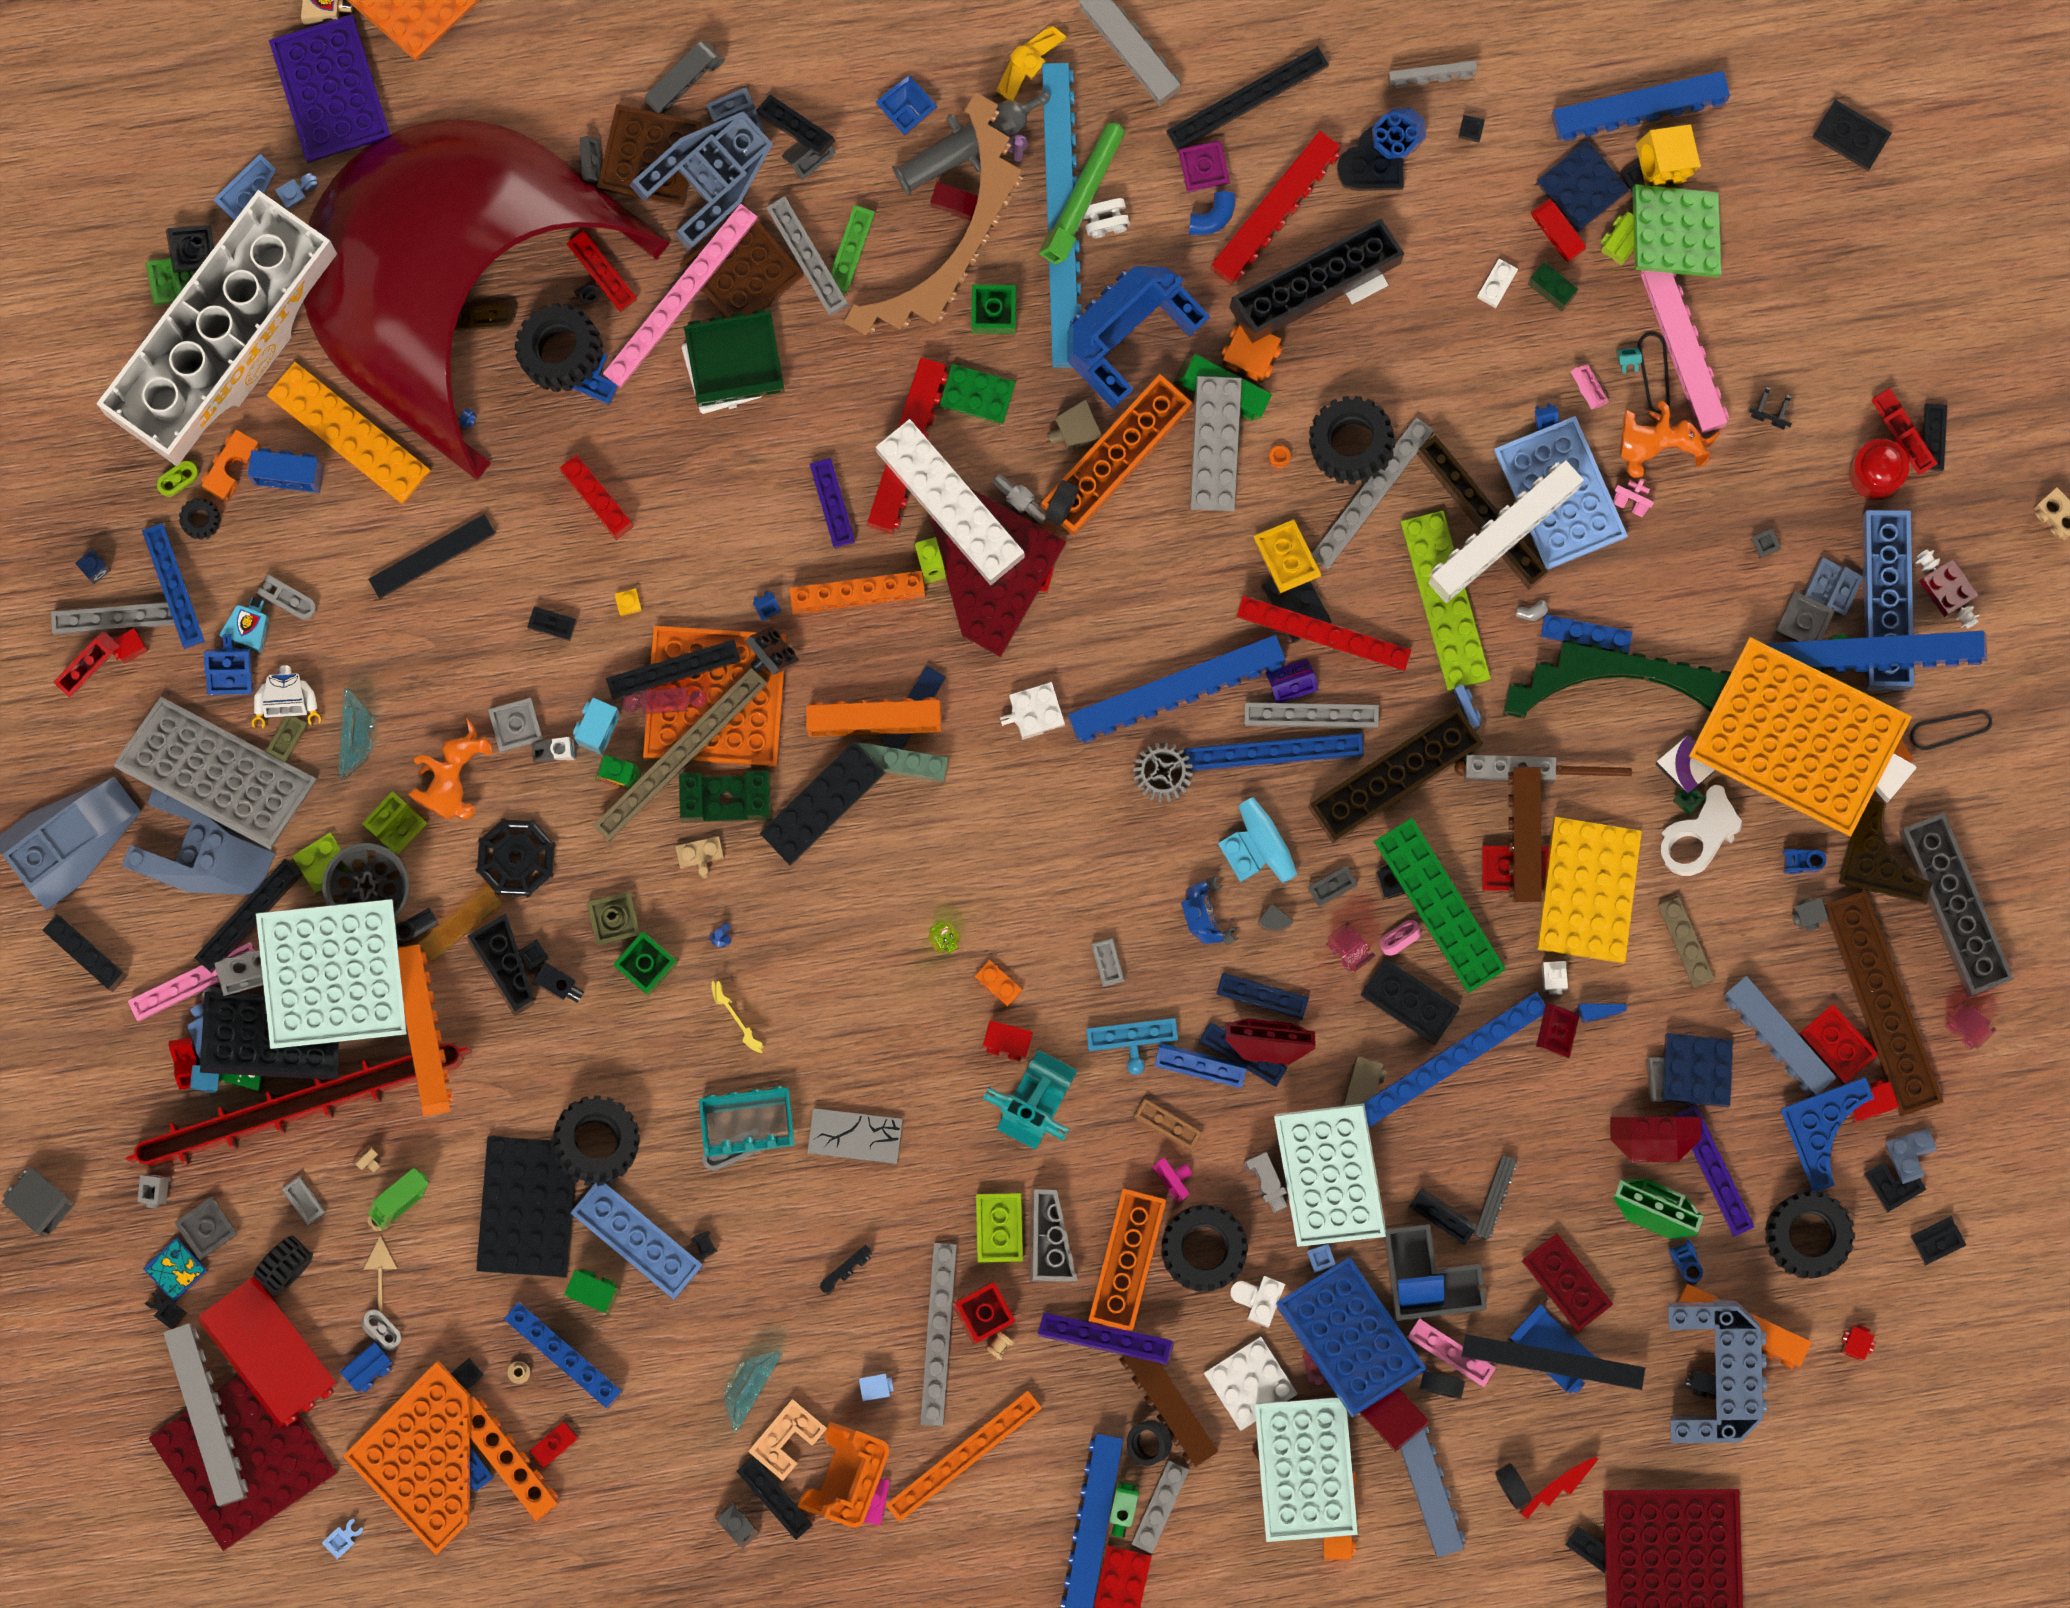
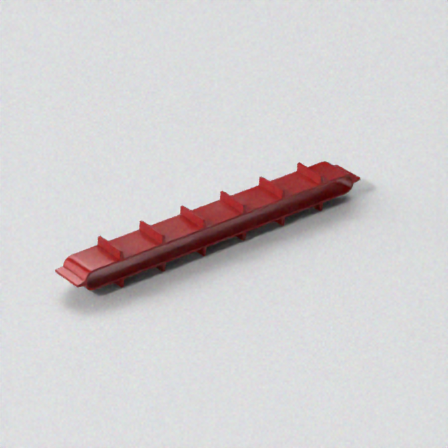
M451 1043L438 1046L439 1050L455 1049L457 1051L455 1061L443 1065V1070L447 1069L450 1071L460 1067L464 1056L472 1053L468 1047L458 1048ZM412 1054L374 1067H370V1064L364 1060L362 1061L364 1069L362 1071L325 1083L322 1082V1079H314L315 1086L275 1098L268 1091L266 1092V1102L229 1114L223 1108L218 1107L219 1117L183 1129H179L174 1123H169L170 1133L140 1142L135 1147L134 1154L127 1156L126 1160L132 1163L140 1162L152 1167L180 1159L182 1163L189 1165L188 1155L228 1143L229 1147L238 1149L237 1139L274 1127L280 1133L285 1134L284 1124L320 1112H324L326 1116L333 1118V1108L370 1096L380 1103L379 1093L416 1082V1074L153 1160L144 1161L143 1159L144 1150L150 1146L413 1062Z

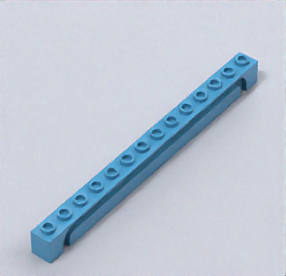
M1069 63L1042 64L1043 91L1050 95L1049 102L1043 104L1048 232L1054 229L1077 182V176H1072V168H1076V155H1072V147H1076L1075 133L1071 134V126L1075 125V112H1070V104H1074V91L1069 90V83H1073V70H1069ZM1079 240L1075 241L1065 261L1057 265L1049 261L1052 368H1073L1067 362V331L1072 326L1069 322L1078 313L1082 316L1081 304H1077V296H1081V283H1076V275H1080V261L1075 262V253H1079Z

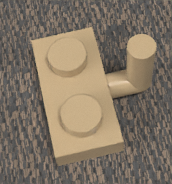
M719 836L675 846L680 869L698 865L699 874L703 879L709 876L707 863L724 859Z

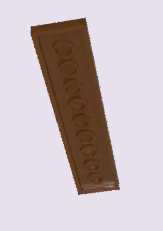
M1867 891L1825 904L1824 907L1873 1045L1878 1053L1877 1056L1887 1082L1891 1083L1899 1105L1897 1108L1899 1116L1902 1117L1943 1103V1098Z

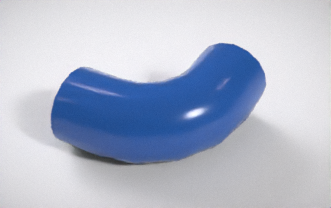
M1227 191L1215 192L1213 207L1209 212L1190 214L1189 235H1209L1223 229L1232 218L1236 195Z

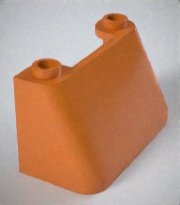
M829 1421L824 1437L829 1446L836 1448L821 1490H806L801 1496L798 1508L851 1528H857L863 1524L889 1455V1446L880 1439Z

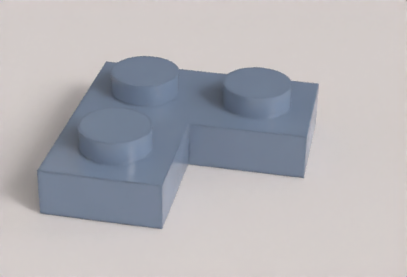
M1928 1128L1887 1141L1885 1145L1902 1184L1924 1177V1172L1917 1157L1934 1152L1937 1148Z

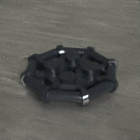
M502 818L482 838L479 837L477 841L479 842L478 861L475 870L495 891V895H515L528 898L549 878H553L556 843L552 842L536 824L537 821L533 819L531 821ZM509 829H525L526 831L524 835L510 834ZM502 831L505 832L506 836L496 845L491 843ZM531 833L543 844L542 846L536 847L529 839ZM489 847L493 849L492 863L486 864L487 848ZM545 851L544 868L538 866L539 852ZM520 852L521 861L519 863L516 861L510 862L512 859L511 853L518 854ZM495 868L502 875L500 883L488 871L489 869ZM535 870L541 872L535 880L527 885L526 878ZM507 880H520L523 887L505 886Z

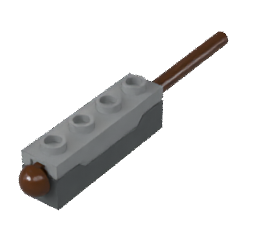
M1466 755L1465 761L1461 759L1454 766L1455 772L1459 776H1463L1464 772V781L1508 782V772H1512V767H1541V783L1550 784L1555 782L1556 775L1632 776V768L1556 766V757Z

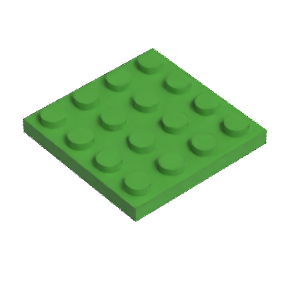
M1635 184L1632 188L1635 270L1718 278L1721 275L1719 193Z

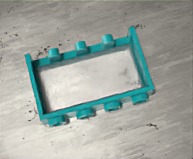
M776 1086L771 1088V1090L763 1091L753 1089L748 1093L740 1094L738 1092H730L724 1096L707 1095L699 1099L705 1157L795 1146L788 1087Z

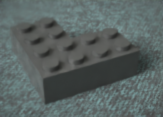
M1430 1224L1385 1230L1386 1237H1384L1395 1322L1485 1311L1487 1309L1485 1290H1478L1477 1287L1484 1284L1481 1264L1436 1269ZM1443 1275L1444 1305L1400 1310L1397 1290L1398 1280Z

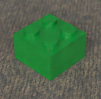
M972 285V334L1016 335V285Z
M642 931L613 966L649 997L677 966L678 962Z
M581 1268L580 1272L574 1270L564 1295L610 1315L620 1292L616 1288L617 1283L602 1277L601 1281L595 1279L596 1274Z

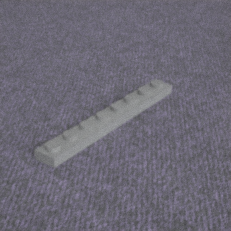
M1417 417L1414 419L1395 444L1393 458L1387 461L1389 466L1385 471L1380 469V475L1375 479L1372 476L1369 478L1368 482L1362 487L1314 550L1312 556L1317 563L1329 570L1415 457L1418 449L1434 432L1432 428Z
M934 1243L920 1425L943 1426L952 1315L951 1303L953 1302L957 1245Z

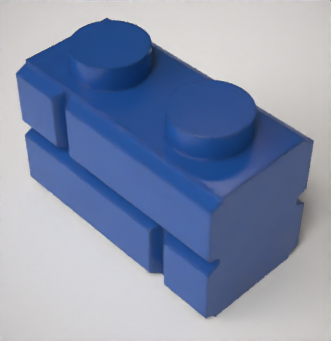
M373 1342L340 1370V1373L356 1392L360 1393L363 1391L366 1393L375 1385L373 1381L378 1376L383 1378L392 1371L390 1366L394 1362L376 1342Z

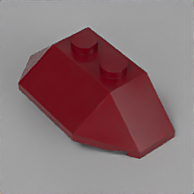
M1246 1018L1234 1022H1226L1225 1040L1244 1060L1290 1065L1315 1050L1316 1047L1315 1032L1307 1031L1305 1028L1293 1023Z
M1610 1117V1140L1632 1162H1679L1701 1141V1117Z

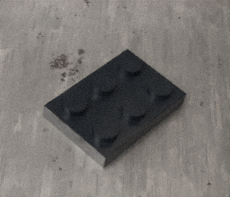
M1835 99L1812 138L1869 171L1892 132Z
M1273 579L1262 584V588L1272 605L1332 624L1310 581L1282 593L1279 592ZM1288 634L1292 644L1302 639Z

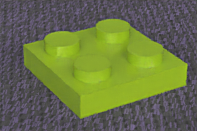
M331 833L292 856L316 895L323 891V877L328 864L336 854L342 851ZM342 861L336 867L346 874L351 871Z

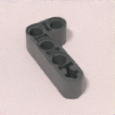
M704 40L699 42L645 95L644 100L655 112L664 114L707 71L712 72L720 67L725 58L711 42Z

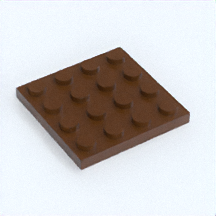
M616 104L597 189L640 198L629 186L631 182L681 137L700 130L702 122ZM678 171L647 200L683 207L689 182Z
M757 220L703 286L701 291L727 319L731 318L732 314L744 313V315H750L755 310L765 309L799 281L804 274ZM710 240L680 263L684 271L689 268Z

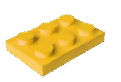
M1294 519L1253 536L1280 593L1321 577V573Z

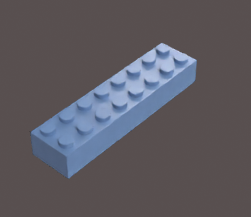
M1866 510L1862 515L1864 638L1913 635L1911 511ZM1900 666L1891 667V670L1880 671L1877 667L1869 668V671L1865 672V690L1910 691L1914 687V668L1900 669Z

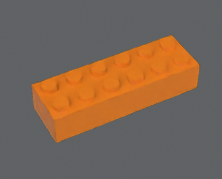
M1122 1189L1088 1322L1133 1332L1166 1204L1165 1199Z

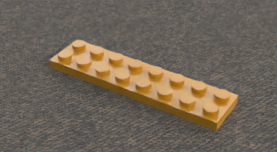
M296 362L290 366L267 394L268 398L402 505L431 472L428 467Z

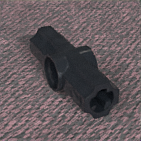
M430 908L395 925L398 948L404 944L411 943L418 936L439 925ZM404 927L410 928V935L406 938H401L399 935L400 930Z

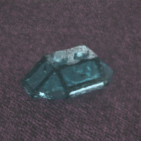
M344 688L338 768V777L344 780L369 759V753H373L374 741L370 739L371 731L375 729V717H372L369 710L349 688Z
M780 1351L749 1358L745 1363L741 1361L735 1371V1374H737L733 1383L730 1381L723 1392L726 1394L724 1401L733 1431L738 1433L782 1357L783 1353Z

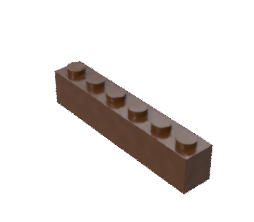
M1512 767V772H1508V785H1512V794H1508V808H1512V817H1508V830H1512V839H1508V852L1512 853V862L1508 863V873L1513 878V884H1509V897H1513V902H1542L1541 767Z
M1121 1355L1122 1357L1119 1360L1125 1370L1130 1368L1135 1375L1131 1379L1137 1388H1143L1147 1395L1144 1397L1150 1408L1156 1407L1159 1415L1156 1417L1160 1423L1168 1426L1172 1433L1170 1435L1176 1447L1181 1445L1184 1453L1181 1455L1189 1466L1193 1464L1196 1467L1216 1454L1218 1450L1162 1365L1158 1362Z

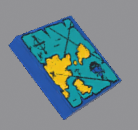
M178 1238L172 1241L143 1268L173 1302L179 1299L208 1272Z

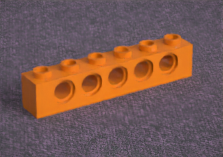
M922 571L789 588L793 615L925 597Z
M472 1397L470 1399V1438L534 1520L539 1521L559 1505L556 1501L559 1496L551 1487L549 1489L545 1487L542 1483L545 1480L537 1469L535 1471L531 1469L528 1465L531 1461L523 1451L519 1453L514 1447L517 1444L509 1433L505 1435L500 1428L503 1425L496 1416L491 1418L486 1411L489 1407L482 1398L477 1400L476 1397ZM479 1415L485 1418V1425L482 1428L474 1426V1419ZM492 1433H496L499 1436V1442L496 1446L488 1444V1437ZM506 1451H510L513 1454V1460L509 1464H504L501 1459L502 1454ZM519 1469H524L527 1472V1478L523 1482L517 1481L515 1477ZM533 1487H538L541 1490V1496L537 1500L531 1499L529 1495Z

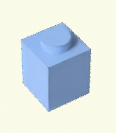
M886 1374L859 1379L863 1402L890 1397V1392L894 1391L892 1379L887 1378Z

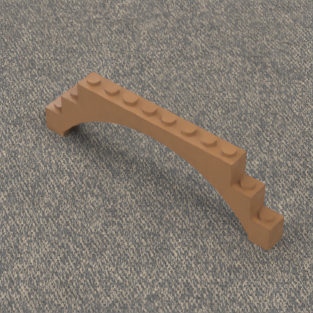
M975 92L964 113L969 115L976 134L981 170L980 188L975 211L958 247L940 269L910 291L875 304L864 306L854 304L844 320V324L867 336L868 332L873 334L879 324L875 321L877 317L898 330H901L902 327L907 328L913 318L909 315L910 312L915 313L932 324H935L936 321L941 322L946 313L943 309L947 302L952 303L957 294V291L954 290L957 283L963 284L968 275V272L965 271L968 264L973 265L979 256L976 250L980 244L984 246L990 236L987 233L991 225L995 227L1002 216L998 214L1002 206L1007 207L1012 196L1009 193L1012 187L1018 188L1023 179V176L1020 175L1021 169L1000 158L1001 154L1006 155L1012 145L1008 143L1010 137L988 125L989 121L994 123L999 114V111L996 110L998 107L996 103Z

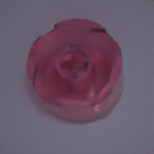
M1347 921L1327 937L1329 941L1326 945L1334 955L1337 953L1341 955L1343 959L1340 962L1348 972L1353 970L1355 973L1376 955L1373 952L1367 953L1370 950L1369 946L1354 928L1348 929L1350 923Z
M1963 999L1945 1018L1947 1023L1944 1026L1953 1035L1956 1033L1960 1034L1963 1037L1961 1042L1969 1050L1973 1048L1978 1050L1997 1030L1995 1027L1990 1029L1988 1027L1990 1022L1972 1005L1967 1008L1965 1006L1967 1001Z

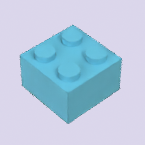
M592 698L591 702L587 701L582 711V714H584L581 723L577 722L573 734L579 746L603 756L621 715L616 707Z

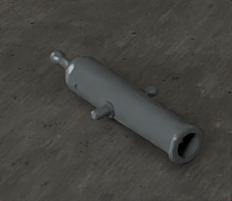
M1042 91L1036 98L1023 104L1015 100L1001 102L996 109L999 111L994 123L989 121L988 125L1008 137L1015 135L1025 127L1027 114L1040 104H1047L1049 102V93ZM949 114L947 121L953 129L950 135L898 167L896 165L892 166L897 180L908 196L912 194V190L967 160L971 161L976 171L980 173L979 147L972 122L960 126L956 117L953 114Z

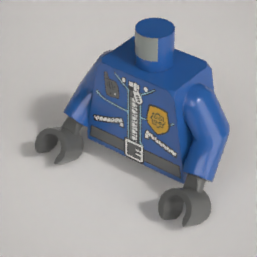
M1220 876L1207 878L1206 881L1188 887L1185 894L1186 899L1181 902L1190 933L1204 944L1224 942L1228 945L1239 939L1234 938L1231 934L1236 931L1235 928H1230L1223 933L1220 932L1208 890L1213 891L1223 887V885L1217 886L1216 878Z

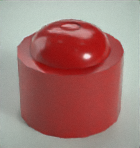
M1888 439L1870 441L1857 452L1849 467V478L1852 486L1861 496L1870 500H1884L1892 497L1907 479L1909 459L1905 450Z

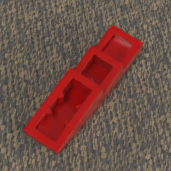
M1890 387L1871 399L1882 416L1883 421L1895 437L1896 442L1905 450L1909 462L1918 475L1938 464Z
M1594 1456L1552 1480L1532 1498V1501L1519 1514L1528 1519L1540 1503L1550 1507L1561 1491L1571 1495L1599 1459Z

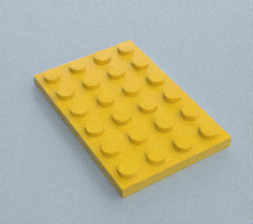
M1560 817L1553 818L1536 950L1625 963L1642 831Z

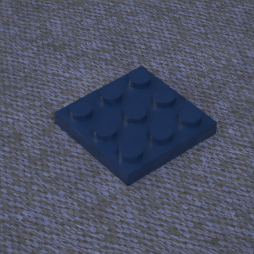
M1587 140L1536 181V184L1555 203L1561 213L1578 232L1630 190Z
M1673 1033L1665 1034L1662 1101L1728 1108L1731 1101L1733 1040Z

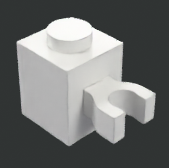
M1566 961L1543 962L1541 965L1543 992H1549V995L1563 994L1562 991H1566L1568 988Z

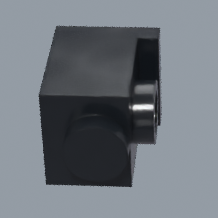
M1695 1370L1691 1371V1375L1687 1374L1684 1387L1693 1390V1395L1706 1397V1394H1710L1709 1399H1716V1375Z

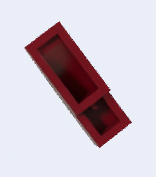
M936 182L930 206L971 221L978 196Z

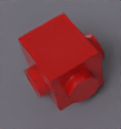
M1857 1325V1328L1854 1326L1850 1327L1849 1330H1845L1841 1342L1844 1345L1840 1353L1859 1361H1865L1867 1354H1871L1876 1342L1873 1341L1875 1335L1869 1333L1870 1329L1862 1325Z

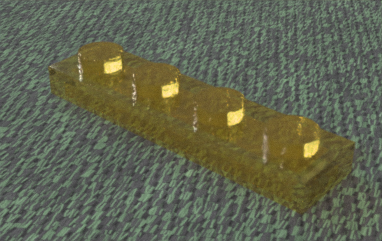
M487 886L418 944L434 962L502 905L501 901Z

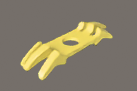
M712 981L714 1000L716 1004H725L745 1034L742 1041L752 1050L763 1053L761 1049L764 1048V1045L753 1039L750 1027L745 1028L730 1006L732 1001L723 995L722 984L718 981L715 985V982Z

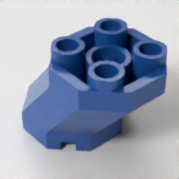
M1412 108L1392 109L1387 114H1384L1372 128L1374 148L1387 159L1406 158L1412 152H1415L1426 139L1425 119Z

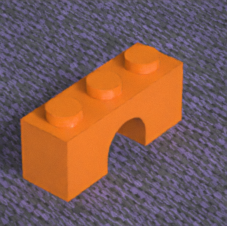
M238 430L228 435L224 443L226 445L222 453H217L213 460L214 466L204 474L201 480V486L205 491L228 503L239 485L235 479L228 476L229 466L236 461H242L249 465L251 450L258 451V448H261L259 442Z

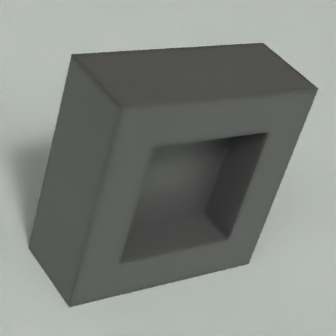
M1773 529L1751 538L1760 559L1781 550Z

